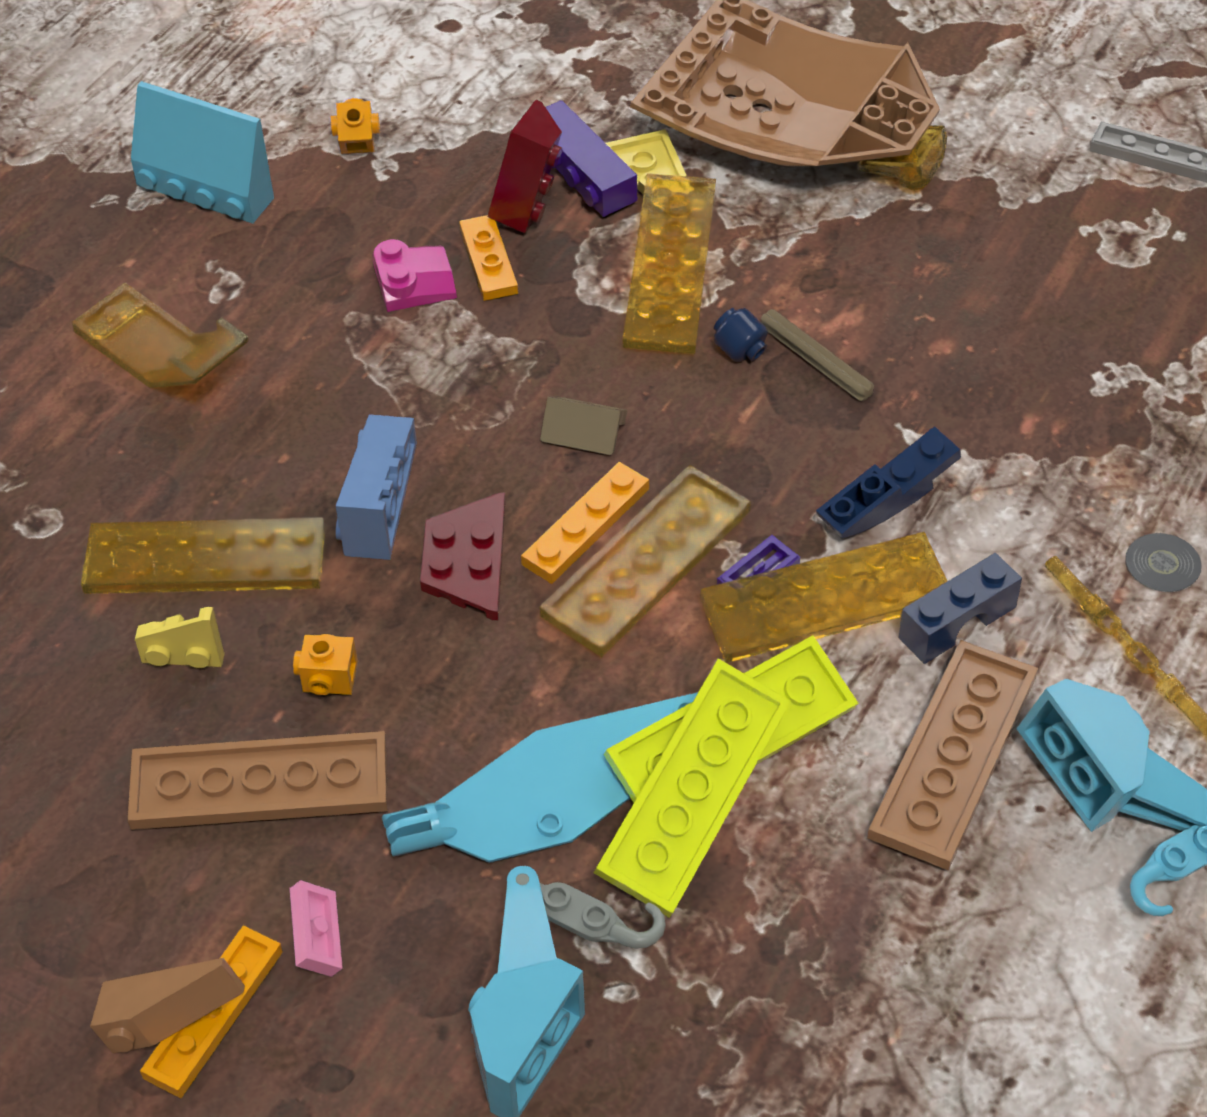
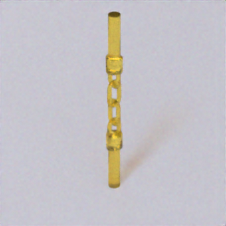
M1057 556L1049 558L1045 563L1046 569L1081 604V610L1104 633L1114 636L1125 648L1127 658L1142 673L1150 674L1157 682L1156 689L1169 703H1174L1207 738V713L1185 691L1186 687L1173 673L1166 674L1159 667V660L1143 643L1133 640L1122 628L1120 618L1098 594H1092ZM1107 616L1114 621L1110 623L1109 628L1102 622ZM1138 648L1151 660L1147 663V668L1133 655L1138 652Z

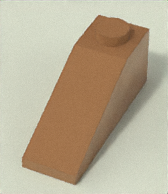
M224 958L105 981L101 987L90 1027L112 1053L128 1052L154 1046L241 995L245 985Z

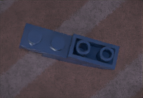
M934 426L881 469L874 464L818 508L816 513L841 538L866 531L890 519L934 489L932 480L961 458V450Z

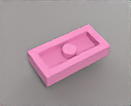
M300 880L290 888L295 963L297 967L332 977L343 969L336 892Z

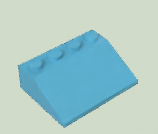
M143 81L137 85L131 162L136 184L145 189H150L253 224L274 199L261 119Z

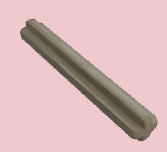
M770 309L762 315L761 323L768 329L770 334L856 399L864 402L868 397L872 396L874 384L776 310Z

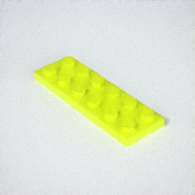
M813 635L744 673L791 700L757 764L850 712L859 704ZM692 702L606 749L604 753L605 758L633 802H635Z
M717 659L603 855L594 874L643 903L654 904L665 916L670 918L790 705L791 700L724 661Z

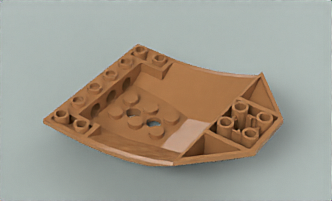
M716 0L630 104V108L690 137L726 151L782 166H821L909 155L940 111L908 42L905 46H898L840 36L783 17L749 0ZM731 94L737 97L731 99L728 98L726 95ZM765 104L771 111L760 113L753 108V105Z

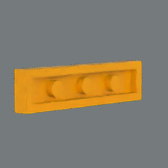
M618 462L521 555L522 566L553 584L649 490V479Z
M243 925L220 957L226 960L245 985L243 993L162 1040L141 1068L142 1078L181 1099L283 953L281 943Z

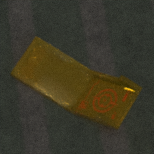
M126 282L72 321L73 331L149 388L196 384L249 342L246 334L222 317L216 321L218 331L194 333Z

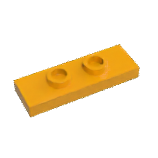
M488 215L459 221L460 231L484 301L518 294V284L496 221L487 217Z

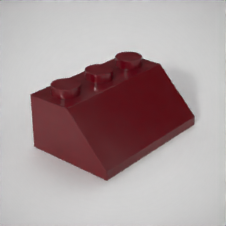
M539 100L533 102L510 132L487 216L523 233H526L533 222L538 224L543 216L546 204L542 203L543 195L546 196L554 180V176L550 175L552 167L557 165L563 150L562 147L558 146L562 131L544 104Z

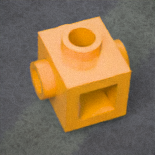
M352 98L344 103H336L337 115L331 116L332 136H338L341 154L375 152L374 134L380 133L379 113H372L370 101Z
M330 634L304 636L302 651L295 652L293 661L294 675H300L303 692H312L317 695H327L329 693L352 695L358 663L354 637H338Z

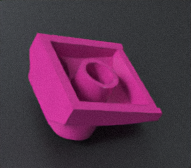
M390 239L381 242L374 249L372 254L373 264L387 312L457 298L452 270L443 246L408 247L402 241Z

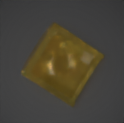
M930 125L909 155L862 160L857 165L858 170L897 177L902 187L910 190H920L933 179L945 158L947 144L945 126Z

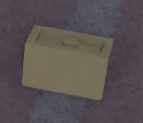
M550 396L547 398L540 439L546 443L611 455L615 451L619 425L625 424L628 410L560 396Z

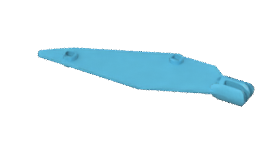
M698 692L535 731L435 803L384 814L381 818L386 828L388 842L391 844L392 856L395 857L446 844L490 863L573 842L630 799L629 794L604 756L606 749L693 702Z

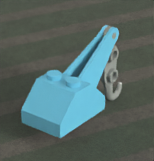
M518 866L509 872L507 876L498 973L494 974L486 988L480 987L477 989L468 1008L471 1016V1033L474 1038L475 1053L491 1113L499 1117H520L585 1015L583 970L559 958L557 959L548 920L589 941L620 943L634 949L647 948L657 943L663 936L666 926L665 917L657 906L652 903L645 905V909L654 919L653 926L648 931L637 932L627 927L606 903L565 883L541 884L536 871L531 867Z

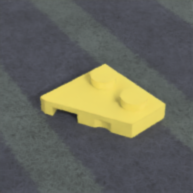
M213 607L200 608L199 616L184 621V618L179 614L168 617L162 622H150L137 628L135 642L142 663H150L156 666L170 664L190 665L196 668H204L206 666L222 667L224 650Z

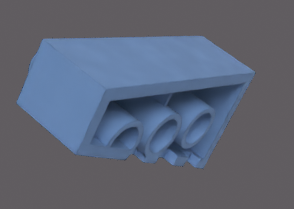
M369 415L364 430L360 429L357 449L336 504L338 517L336 522V539L342 540L344 556L391 559L417 445L414 418Z

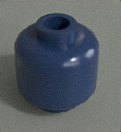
M731 308L727 310L713 327L716 331L714 335L715 344L735 362H742L747 358L755 361L767 348L764 341L767 338L768 329L746 308L738 310Z

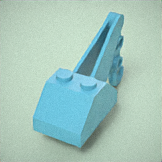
M1064 679L1047 687L1016 729L1089 830L1092 832L1108 823L1120 811L1182 831L1159 844L1145 866L1132 876L1130 883L1131 897L1141 910L1152 916L1171 914L1173 907L1171 905L1158 906L1153 904L1147 898L1145 888L1148 884L1155 881H1179L1207 865V789L1148 748L1150 731L1143 723L1140 714L1130 706L1124 696L1069 679Z

